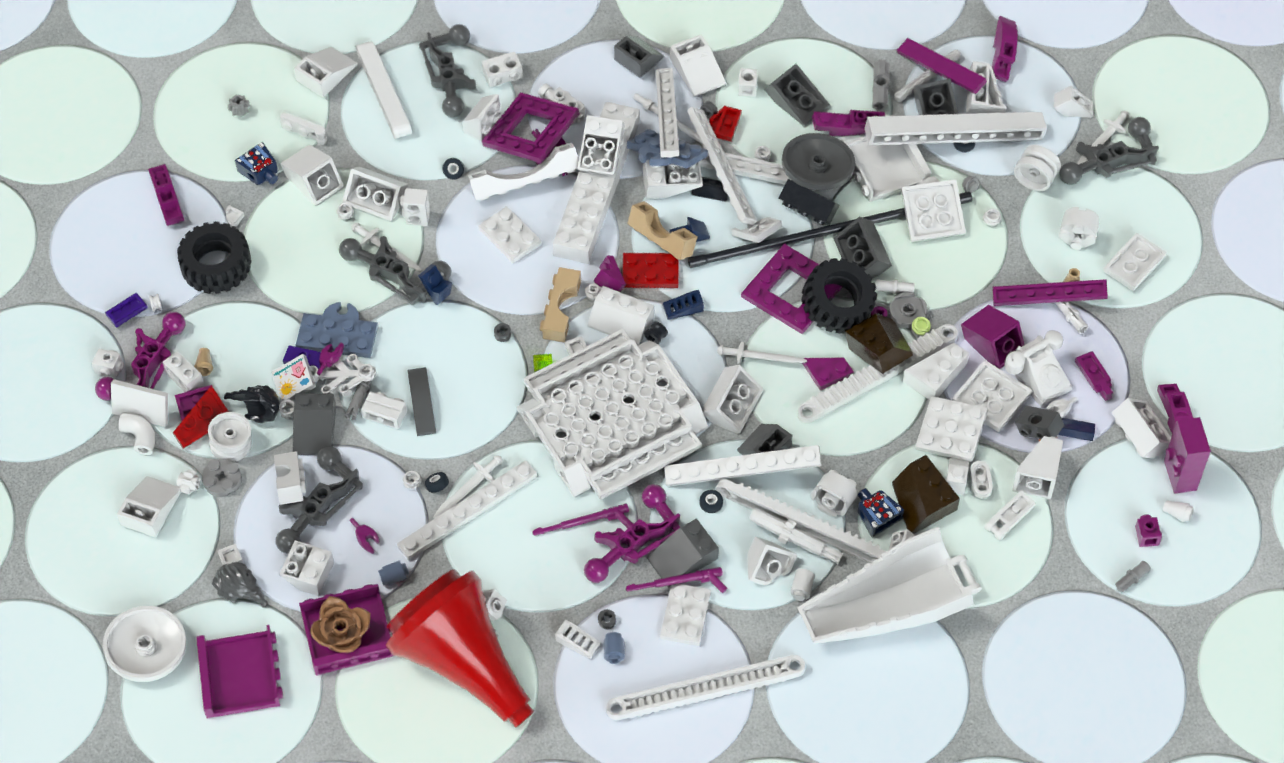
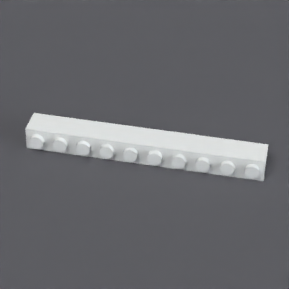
M1031 111L873 116L867 118L864 129L868 145L1043 140L1047 125L1043 112Z

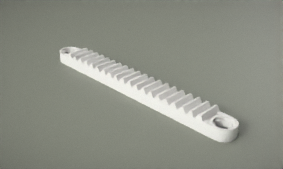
M945 324L935 330L932 329L930 333L926 332L923 337L919 336L912 343L908 342L907 344L913 352V356L884 374L869 364L867 368L863 367L861 371L858 370L854 375L851 374L849 378H844L842 382L838 381L836 385H831L824 392L820 391L817 396L813 395L811 399L799 406L798 419L805 424L812 423L904 372V370L955 343L958 336L957 328L954 325ZM950 331L953 333V336L948 338L943 333ZM810 410L813 414L811 416H804L802 411Z
M720 479L715 488L722 497L750 510L756 507L785 522L791 519L797 522L796 528L867 563L874 562L886 552L880 549V544L873 546V541L871 540L865 542L864 537L858 539V534L851 536V531L845 533L842 527L836 529L835 524L829 526V521L822 523V518L816 520L815 515L809 517L807 511L801 513L800 508L794 510L793 505L787 507L785 501L780 504L778 498L772 500L771 495L765 497V492L758 494V489L752 491L751 486L745 488L744 483L736 484L727 479Z
M790 655L613 697L606 704V714L612 720L633 719L635 716L641 717L643 714L658 713L660 710L666 711L668 708L674 709L676 706L682 707L684 704L690 705L692 702L698 703L709 698L712 700L717 696L720 698L723 695L729 696L731 693L737 694L739 691L745 692L747 689L753 690L755 687L761 688L763 685L769 686L772 683L785 682L788 679L797 678L804 673L805 661L799 655ZM797 662L801 667L798 670H792L789 664ZM617 704L622 707V710L619 713H613L610 708Z

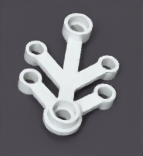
M356 354L349 355L346 360L350 367H356L357 370H350L340 359L331 366L339 371H323L321 375H318V368L310 366L315 383L319 379H335L321 388L322 394H334L335 388L349 378H354L347 384L340 386L339 391L343 397L350 396L352 388L362 381L372 380L376 376V369L371 364L360 362Z

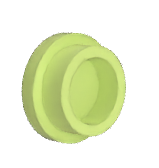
M917 317L913 320L912 330L915 334L925 335L926 332L930 331L931 324L927 318Z

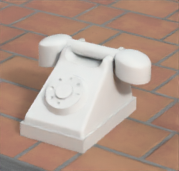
M1055 330L1046 332L1044 338L1038 335L1036 339L1022 347L1018 346L1016 351L1010 352L1005 360V370L1009 374H1013L1019 382L1032 389L1031 396L1041 408L1068 393L1073 388L1053 353V350L1062 347L1064 341L1062 334Z

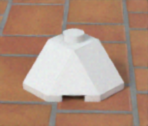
M755 536L747 553L748 580L767 586L780 575L785 576L790 573L798 554L772 541Z

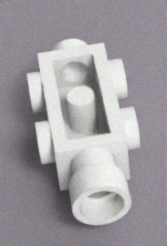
M544 83L539 88L538 94L542 98L579 109L580 114L572 125L576 122L581 123L584 120V104L580 100H576L567 90L562 89L560 86L553 90V87L548 83Z

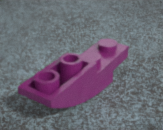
M1003 16L998 18L993 43L995 52L992 69L996 79L1007 82L1011 66L1016 59L1018 30L1016 21Z
M850 110L849 114L814 112L812 115L813 126L816 131H829L831 136L866 134L864 128L867 118L885 116V112Z
M1177 383L1158 385L1157 392L1169 417L1167 424L1173 434L1177 420L1193 418L1185 392H1180Z

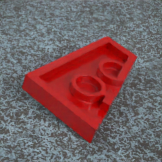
M212 385L172 433L182 449L207 435L209 424L213 418L219 414L229 412Z

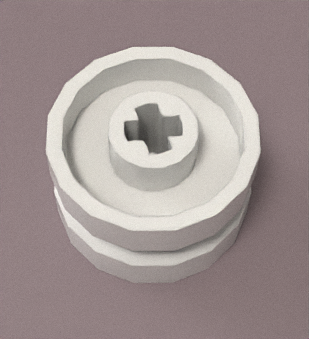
M1031 145L1024 150L1021 159L1015 165L1014 175L1026 188L1033 191H1046L1060 171L1061 162L1050 149L1040 145Z
M225 412L212 419L208 427L209 447L212 454L217 459H227L233 462L246 457L252 448L249 421L243 415L236 412Z

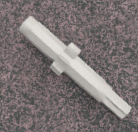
M756 507L749 517L750 521L778 535V541L785 545L790 541L836 564L840 562L843 553L827 546L820 539L796 528L797 522L791 519L785 522Z

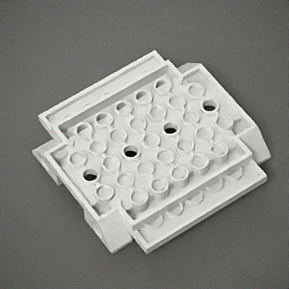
M624 329L524 377L523 382L534 399L516 407L534 437L539 436L554 459V468L573 497L591 489L592 486L600 500L664 468V466L702 448V443L696 434L708 429L698 400L660 345L648 340L637 346ZM665 381L667 382V385L661 387L657 385V382ZM627 397H630L634 401L628 404L625 403L623 400ZM597 414L601 418L594 421L590 419V416ZM560 431H563L567 434L563 438H559L556 436V434Z

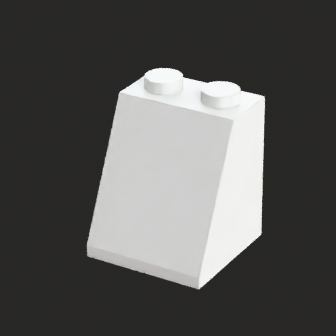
M310 144L280 163L287 179L315 206L344 187L332 157Z
M1044 436L1017 468L1012 488L1013 492L1019 493L1023 491L1027 495L1051 499L1056 482L1063 440L1052 436Z

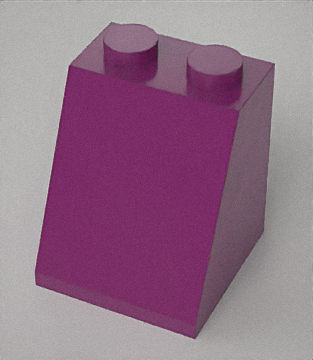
M987 305L961 324L964 339L982 357L998 369L1005 366L1006 357L1010 352L1016 351L1018 346L1022 347L1025 345L1020 322L991 305Z

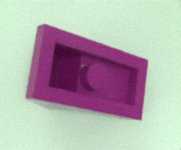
M607 255L599 266L600 272L593 281L600 287L605 286L621 292L626 283L614 256Z

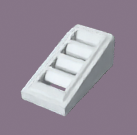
M568 620L563 622L555 635L556 642L590 660L601 645L600 641ZM574 635H576L577 637L574 641H572L571 639ZM581 639H584L582 645L579 646L578 644L581 641ZM588 643H591L592 645L590 646L588 651H586V646L588 645Z

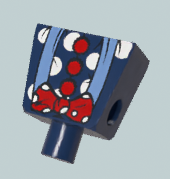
M263 142L235 159L237 172L256 185H260L265 181L271 185L277 182L278 176L276 173L278 168L276 160Z
M864 488L858 493L857 496L861 500L858 504V514L872 538L903 519L904 509L884 491L879 490L871 494L867 488Z

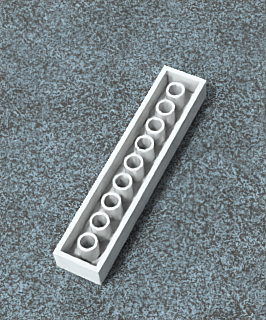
M605 101L600 117L621 120L625 124L614 175L583 170L579 171L552 243L553 256L589 264L630 151L627 148V141L635 137L640 124L639 108Z

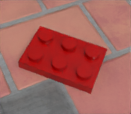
M623 253V279L626 283L624 288H679V259H676L671 253Z

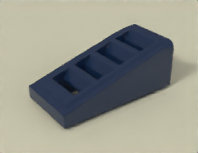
M699 289L662 303L667 320L704 312V302ZM671 306L674 307V312L671 311Z

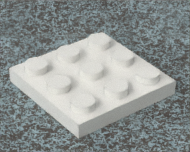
M956 179L901 188L911 242L964 235L966 233Z
M984 360L953 396L952 401L987 408L988 413L984 424L999 433L1032 394V389Z
M931 396L915 445L916 450L973 462L988 409Z

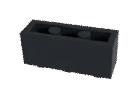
M790 179L787 180L778 198L783 201L782 205L790 209L793 206L798 208L799 214L805 217L811 215L815 217L813 221L824 225V223L830 225L840 206L812 190L796 184Z

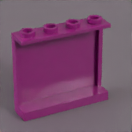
M367 584L362 588L347 589L342 593L327 594L321 598L307 599L299 603L315 675L394 656L385 646L391 635L387 629L388 623L378 584ZM329 596L342 599L350 609L359 607L370 613L369 627L361 637L359 647L352 652L332 651L328 647L319 644L311 636V626L315 621L319 620L321 606ZM338 626V627H337V630H338V631H343L344 628H341V626Z
M266 625L267 631L207 641L205 635L196 636L203 710L206 718L280 707L283 691L282 686H278L281 674L280 668H276L275 663L279 662L277 649L274 650L273 644L277 643L275 631L271 632L270 625Z

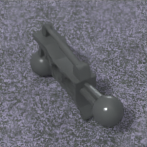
M456 24L450 28L449 33L433 38L430 32H428V40L419 43V49L423 53L432 87L442 88V91H445L446 98L442 102V110L445 115L453 118L460 116L464 110V103L456 95V89L466 88L475 90L476 81L466 76L464 69H455L452 52H443L437 47L448 43L456 46L467 44L470 39V31L462 24ZM427 48H429L431 60L439 69V76L434 74L425 51Z
M1135 117L1128 125L1129 134L1139 140L1142 149L1129 147L1123 141L1105 148L1102 144L1092 146L1085 145L1081 141L1078 142L1076 151L1085 156L1088 161L1081 164L1074 162L1065 163L1060 168V179L1065 184L1073 185L1081 180L1082 174L1095 170L1097 175L1101 174L1109 178L1111 174L1148 164L1155 165L1159 146H1153L1149 138L1151 131L1150 122L1144 117Z
M386 236L380 237L381 245L375 255L363 250L360 242L354 238L344 239L340 243L339 254L344 260L354 261L359 259L370 265V280H376L391 291L396 292L408 300L411 305L415 304L418 300L423 303L426 302L425 295L428 292L423 283L417 287L409 281L410 271L408 263L397 259V253L392 251ZM442 260L432 263L436 265L443 279L448 281L452 273L448 263ZM383 278H386V279H388V280H390V281H392V282H394V283L400 285V287L403 289V291H404L406 294H404L403 292H401L400 290H398L394 285H392L391 283H389L388 281H386V280L383 279Z
M333 446L322 448L317 455V463L326 471L334 470L344 480L330 485L319 482L308 497L303 496L304 501L279 504V512L282 515L298 517L291 528L282 529L275 538V544L281 552L288 554L294 541L300 542V534L308 524L313 527L315 525L326 526L327 521L346 501L363 488V483L359 480V470L356 468L352 471L341 462L342 457L337 448ZM322 495L327 496L326 498H319ZM346 496L345 498L341 499L325 515H323L334 501ZM314 510L315 512L308 513L307 511Z

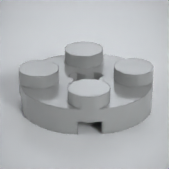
M901 293L890 304L889 315L895 321L898 328H912V322L915 318H926L927 304L921 297L919 299L913 293ZM905 308H909V310L913 311L911 313H906Z
M227 459L210 460L204 468L201 477L207 492L216 497H225L233 490L235 492L242 481L238 464ZM224 475L226 478L219 481L218 476Z

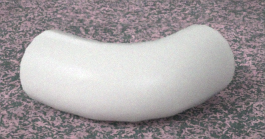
M122 413L119 418V431L132 433L136 436L135 452L142 455H151L155 446V432L152 425L141 416Z

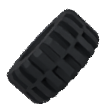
M213 221L212 224L206 222L200 227L197 225L193 228V231H188L185 234V238H182L179 243L177 258L182 276L187 284L191 287L194 286V289L201 292L203 290L204 293L211 294V292H215V294H220L221 291L228 292L232 287L236 288L239 286L240 281H244L247 273L250 272L252 261L245 235L235 226L230 227L228 223L223 222V224H220V222ZM212 251H225L230 254L226 260L215 265H206L199 262L205 254Z
M831 258L829 262L825 260L820 265H817L807 278L801 292L803 294L801 301L802 304H805L803 309L805 313H809L808 318L812 322L815 321L817 323L816 326L819 328H826L828 332L833 330L836 333H843L844 330L846 332L867 319L876 304L877 293L875 290L877 288L875 283L871 282L872 276L866 274V269L863 266L860 268L856 262H847L848 259L841 258L840 261L837 258ZM836 284L844 287L852 295L854 306L840 307L833 304L827 298L824 286Z

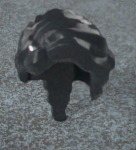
M267 385L248 387L247 390L241 389L231 393L226 392L224 395L225 400L244 401L248 411L245 414V418L256 423L274 422L279 412L280 401L276 391Z

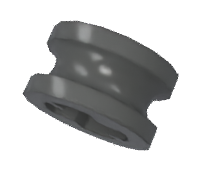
M706 101L700 107L707 119L718 113L717 107L710 101Z
M506 323L497 324L494 328L495 339L499 342L508 341L511 338L510 326ZM504 330L505 334L501 335L500 331Z
M604 609L598 614L600 627L611 629L615 626L616 615L612 610ZM609 616L610 622L605 623L604 617Z

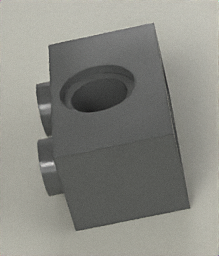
M1027 405L1015 421L1022 436L1040 440L1044 436L1057 437L1064 426L1059 412Z

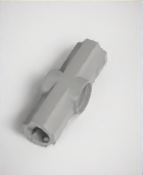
M886 60L874 62L872 108L881 112L888 109L890 80L889 63Z

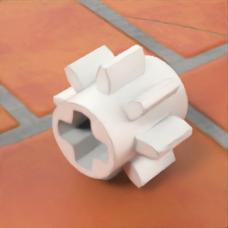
M188 469L184 473L181 472L179 474L177 486L181 488L182 493L190 495L191 492L193 493V491L199 489L201 478L196 475L197 471Z

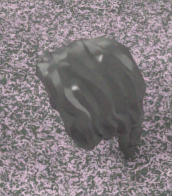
M232 562L231 564H224L216 571L212 585L217 589L219 597L231 603H237V598L250 596V598L260 603L263 608L267 606V600L256 585L257 579L244 563Z

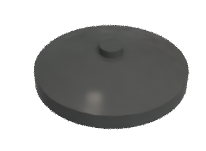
M808 133L793 138L784 147L781 160L785 174L793 182L812 190H832L844 185L852 177L855 168V157L849 146L836 137L822 133Z

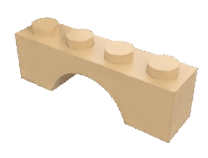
M645 201L632 205L627 224L634 228L635 231L640 232L648 240L653 241L663 250L671 253L676 259L682 260L693 255L697 241L696 235L685 228L670 233L661 225L656 208Z
M559 267L557 274L553 276L552 285L554 287L549 291L548 300L550 302L549 305H545L544 316L546 317L545 320H541L540 331L543 332V339L565 342L569 330V317L563 314L559 307L565 300L578 296L581 285V271Z

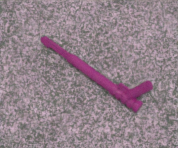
M625 503L618 505V507L614 506L613 508H607V510L603 509L596 513L562 521L560 524L539 527L534 529L532 534L536 536L600 519H607L608 521L618 519L627 529L634 523L624 515V513H629L628 505Z
M716 567L657 579L654 582L638 585L633 583L626 586L625 590L629 592L650 587L658 588L695 580L701 581V583L711 582L722 594L728 588L718 578L723 575L722 568Z

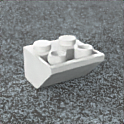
M498 94L485 96L479 100L462 122L465 134L479 141L484 139L502 116Z
M295 540L279 575L300 591L320 596L334 565L333 554L331 551Z

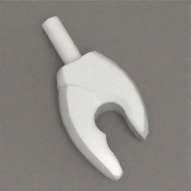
M1073 397L1068 401L1065 399L1055 400L1048 405L1047 410L1057 411L1061 418H1064L1071 409V404L1078 399Z

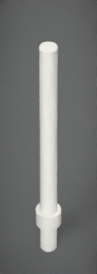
M637 92L633 95V99L642 104L643 108L658 115V106L655 105L654 101L644 98ZM677 120V128L703 145L694 130Z

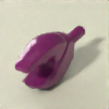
M340 343L333 352L332 344L327 345L321 351L319 358L321 366L317 371L318 375L322 374L325 367L330 368L340 359L344 349L343 343Z
M351 518L349 521L356 528L355 534L358 543L363 549L374 554L375 551L367 540L373 539L375 543L379 544L380 540L377 533L365 524L360 526L354 518Z

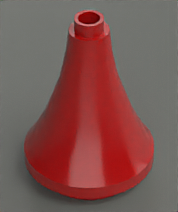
M456 569L443 574L414 597L388 623L387 629L392 633V636L385 646L394 656L405 658L426 667L460 686L490 708L502 721L506 722L509 720L515 728L534 713V710L528 705L531 699L520 685L503 654L489 617L482 589V580L473 570L462 576Z

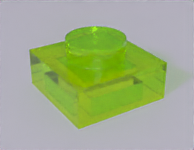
M552 354L533 355L534 373L553 364Z

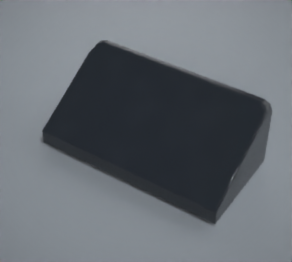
M702 177L703 186L691 191L693 196L724 202L728 199V194L724 191L721 180Z

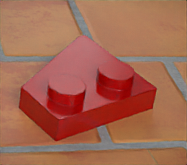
M724 106L717 114L709 118V123L718 139L732 142L742 110Z

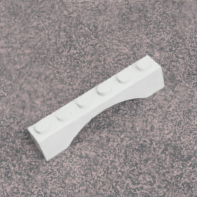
M571 142L555 147L542 163L528 171L503 175L483 170L468 175L475 199L483 201L495 194L503 195L507 193V190H518L525 187L526 184L540 183L545 178H556L564 172H575L578 168L579 159L575 146Z

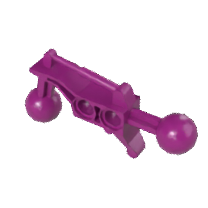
M169 312L163 317V330L156 340L146 336L141 328L135 330L137 336L135 351L137 356L132 361L131 367L134 375L139 378L138 386L149 388L150 378L159 365L160 367L150 389H154L165 370L162 362L171 356V352L165 345L172 335L180 334L186 326V320L179 312ZM103 377L95 384V393L102 400H111V382L114 380L112 377Z
M652 484L648 485L642 493L644 505L648 508L656 509L664 520L662 523H646L639 519L626 531L617 528L615 532H595L594 541L605 544L612 550L602 558L588 560L584 566V575L587 580L592 583L604 581L608 576L609 567L620 558L624 562L627 560L634 564L637 563L639 558L656 549L680 528V514L674 515L666 504L667 495L664 488L660 485ZM636 532H642L644 535L639 536V535H636L635 533H636ZM662 538L661 540L655 541L654 543H652L651 545L647 546L646 548H644L643 550L639 551L638 553L636 552V551H638L643 545H645L648 541ZM622 544H627V545H629L630 547H628V548H623L621 545H622Z

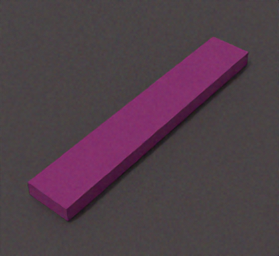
M907 38L897 49L898 54L945 79H951V82L974 94H977L987 83L985 77L910 38Z
M1107 279L993 287L994 306L1108 299Z

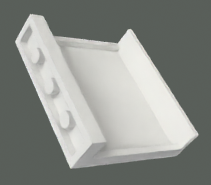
M844 136L841 137V141L848 145L854 154V178L857 183H860L862 194L867 196L869 202L900 193L902 187L917 185L927 177H931V170L916 144L868 145L866 136L848 142Z

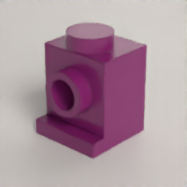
M1149 514L1142 515L1140 519H1137L1135 525L1139 547L1159 546L1162 533L1160 532L1157 517H1152Z

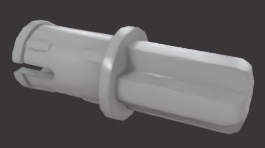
M1141 561L1135 568L1129 569L1126 575L1115 583L1116 589L1124 592L1134 583H1139V579L1151 571L1150 565L1146 561Z

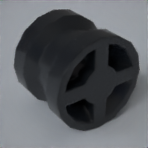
M657 321L653 322L651 329H647L644 332L647 340L660 344L661 339L668 335L666 327Z

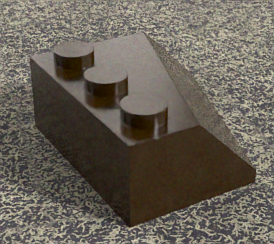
M874 314L845 332L849 350L882 374L913 356V352L892 318Z
M927 455L911 462L892 481L897 502L904 509L903 521L907 529L913 534L958 510L960 498Z

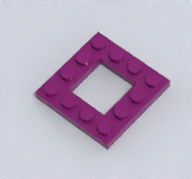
M520 92L481 142L484 147L542 163L580 112L578 108ZM526 114L551 120L535 141L511 135Z
M784 243L742 291L741 298L800 334H803L813 323L808 318L809 313H805L803 309L805 304H801L799 308H796L770 292V290L788 269L807 280L813 269L820 264ZM836 284L824 286L825 294L830 301L842 289V286Z

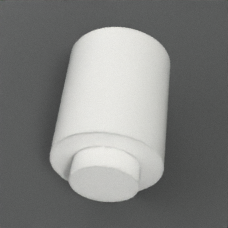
M803 568L796 570L790 591L794 599L804 601L810 598L815 574L812 571Z

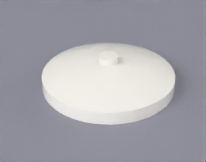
M139 606L122 612L109 624L103 638V650L108 665L115 673L131 681L148 682L168 675L180 664L186 651V636L181 622L171 612L155 606Z

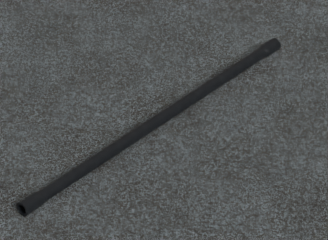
M970 191L959 194L961 204L972 202ZM900 208L862 218L877 224L906 217L905 209ZM856 219L764 240L759 243L688 257V265L690 268L699 267L711 262L783 246L784 243L788 245L838 233Z

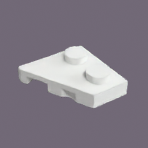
M766 217L758 220L753 226L747 224V228L742 230L736 227L732 228V236L759 243L782 228V220Z

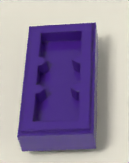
M136 292L106 311L105 314L117 328L148 307Z
M288 345L283 358V364L304 354L307 357L309 366L320 368L319 358L321 352Z

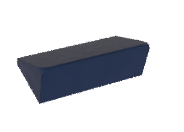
M1062 418L1064 426L1058 435L1093 441L1095 423Z

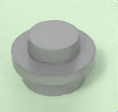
M975 176L966 177L962 182L963 190L965 192H975L979 187V179Z

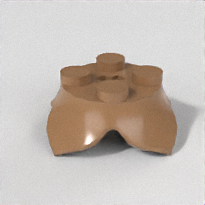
M329 596L321 606L319 620L315 621L311 626V636L319 644L328 647L332 651L352 652L359 647L361 637L369 627L370 613L359 607L350 609L342 599ZM341 626V628H344V630L338 631L337 627Z

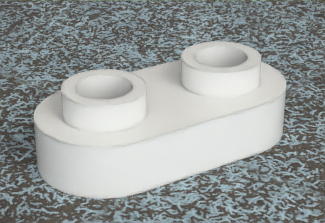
M976 461L970 467L972 491L976 497L985 499L991 495L993 489L990 467L984 461Z

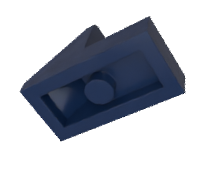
M687 217V225L669 229L671 233L685 228L697 236L696 242L710 239L705 223L691 217Z
M431 264L418 275L435 305L440 304L451 294L452 282L443 279L436 265Z

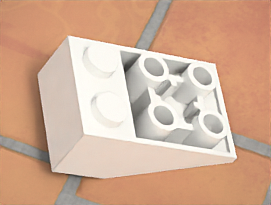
M702 34L670 46V61L694 97L726 85L714 54Z
M330 46L304 57L294 67L296 81L324 98L358 63Z
M587 115L578 170L614 175L625 128L623 121Z
M650 160L643 163L642 170L646 199H664L703 186L700 161L687 169L675 164L651 166L649 165Z
M146 476L125 497L117 512L120 525L157 537L181 493V488Z

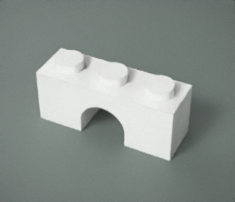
M297 451L274 455L277 475L276 487L280 505L304 501L303 493H306L302 458L298 459Z

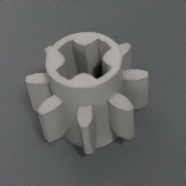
M236 94L229 98L230 104L227 107L228 111H232L233 116L242 117L249 113L248 107H250V102L246 100L245 95Z

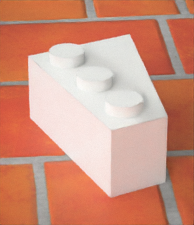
M973 61L969 70L985 77L987 83L977 94L967 90L966 114L1005 113L1007 108L1005 104L1003 105L1002 94L998 91L997 81L991 64Z
M952 343L904 370L903 383L929 400L931 396L939 397L967 366L969 352Z

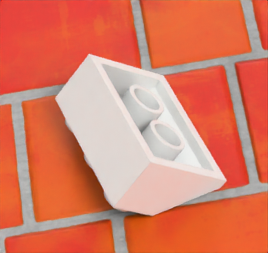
M363 167L352 168L342 203L347 202L356 209L393 221L401 207V195L405 194V189L408 188L409 184Z
M603 286L594 301L587 327L607 335L624 329L629 338L633 339L638 346L644 338V332L649 329L654 319V305Z
M741 365L724 367L702 408V412L712 424L740 434L764 388Z
M1127 398L1112 412L1116 424L1123 428L1126 438L1135 445L1138 455L1143 458L1153 459L1166 453L1172 436L1147 401Z

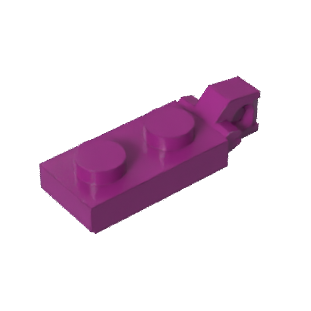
M1091 351L1076 357L1075 363L1096 393L1100 392L1105 401L1112 399L1111 378L1094 352Z

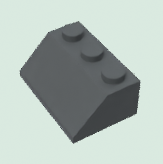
M859 216L833 238L841 258L848 259L847 262H856L860 268L863 266L866 269V274H870L872 278L880 276L892 266L873 221Z

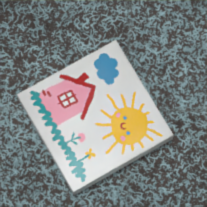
M304 354L271 372L281 402L284 400L293 401L295 393H307L316 387L307 357Z

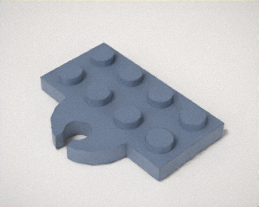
M646 130L627 141V148L639 152V160L642 163L650 160L649 165L651 166L675 164L687 169L708 155V150L701 148V146L686 143L684 140H678L679 156L671 158L661 157L660 136L654 130Z
M336 302L328 306L322 315L303 314L295 345L296 347L321 352L327 345L332 344L333 352L340 343H343L342 355L356 354L357 357L371 358L378 323L360 320L356 307L350 303L347 304L348 312L341 315L338 313L342 309L341 302Z

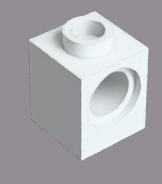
M740 68L738 96L756 97L758 69Z

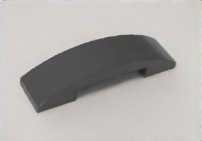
M426 367L409 369L407 371L417 436L436 434Z

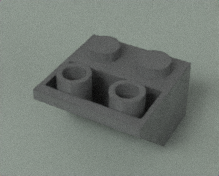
M625 36L614 46V60L639 78L664 58L662 53L639 37Z
M761 423L740 445L737 451L742 455L790 449L792 447L793 435L778 424Z

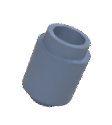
M400 560L383 566V569L378 570L383 586L407 579L406 575L409 574L406 564H401Z
M618 632L607 633L603 640L604 659L611 664H617L624 659V639Z

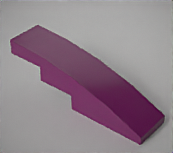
M166 164L149 168L148 171L166 225L170 226L185 221Z

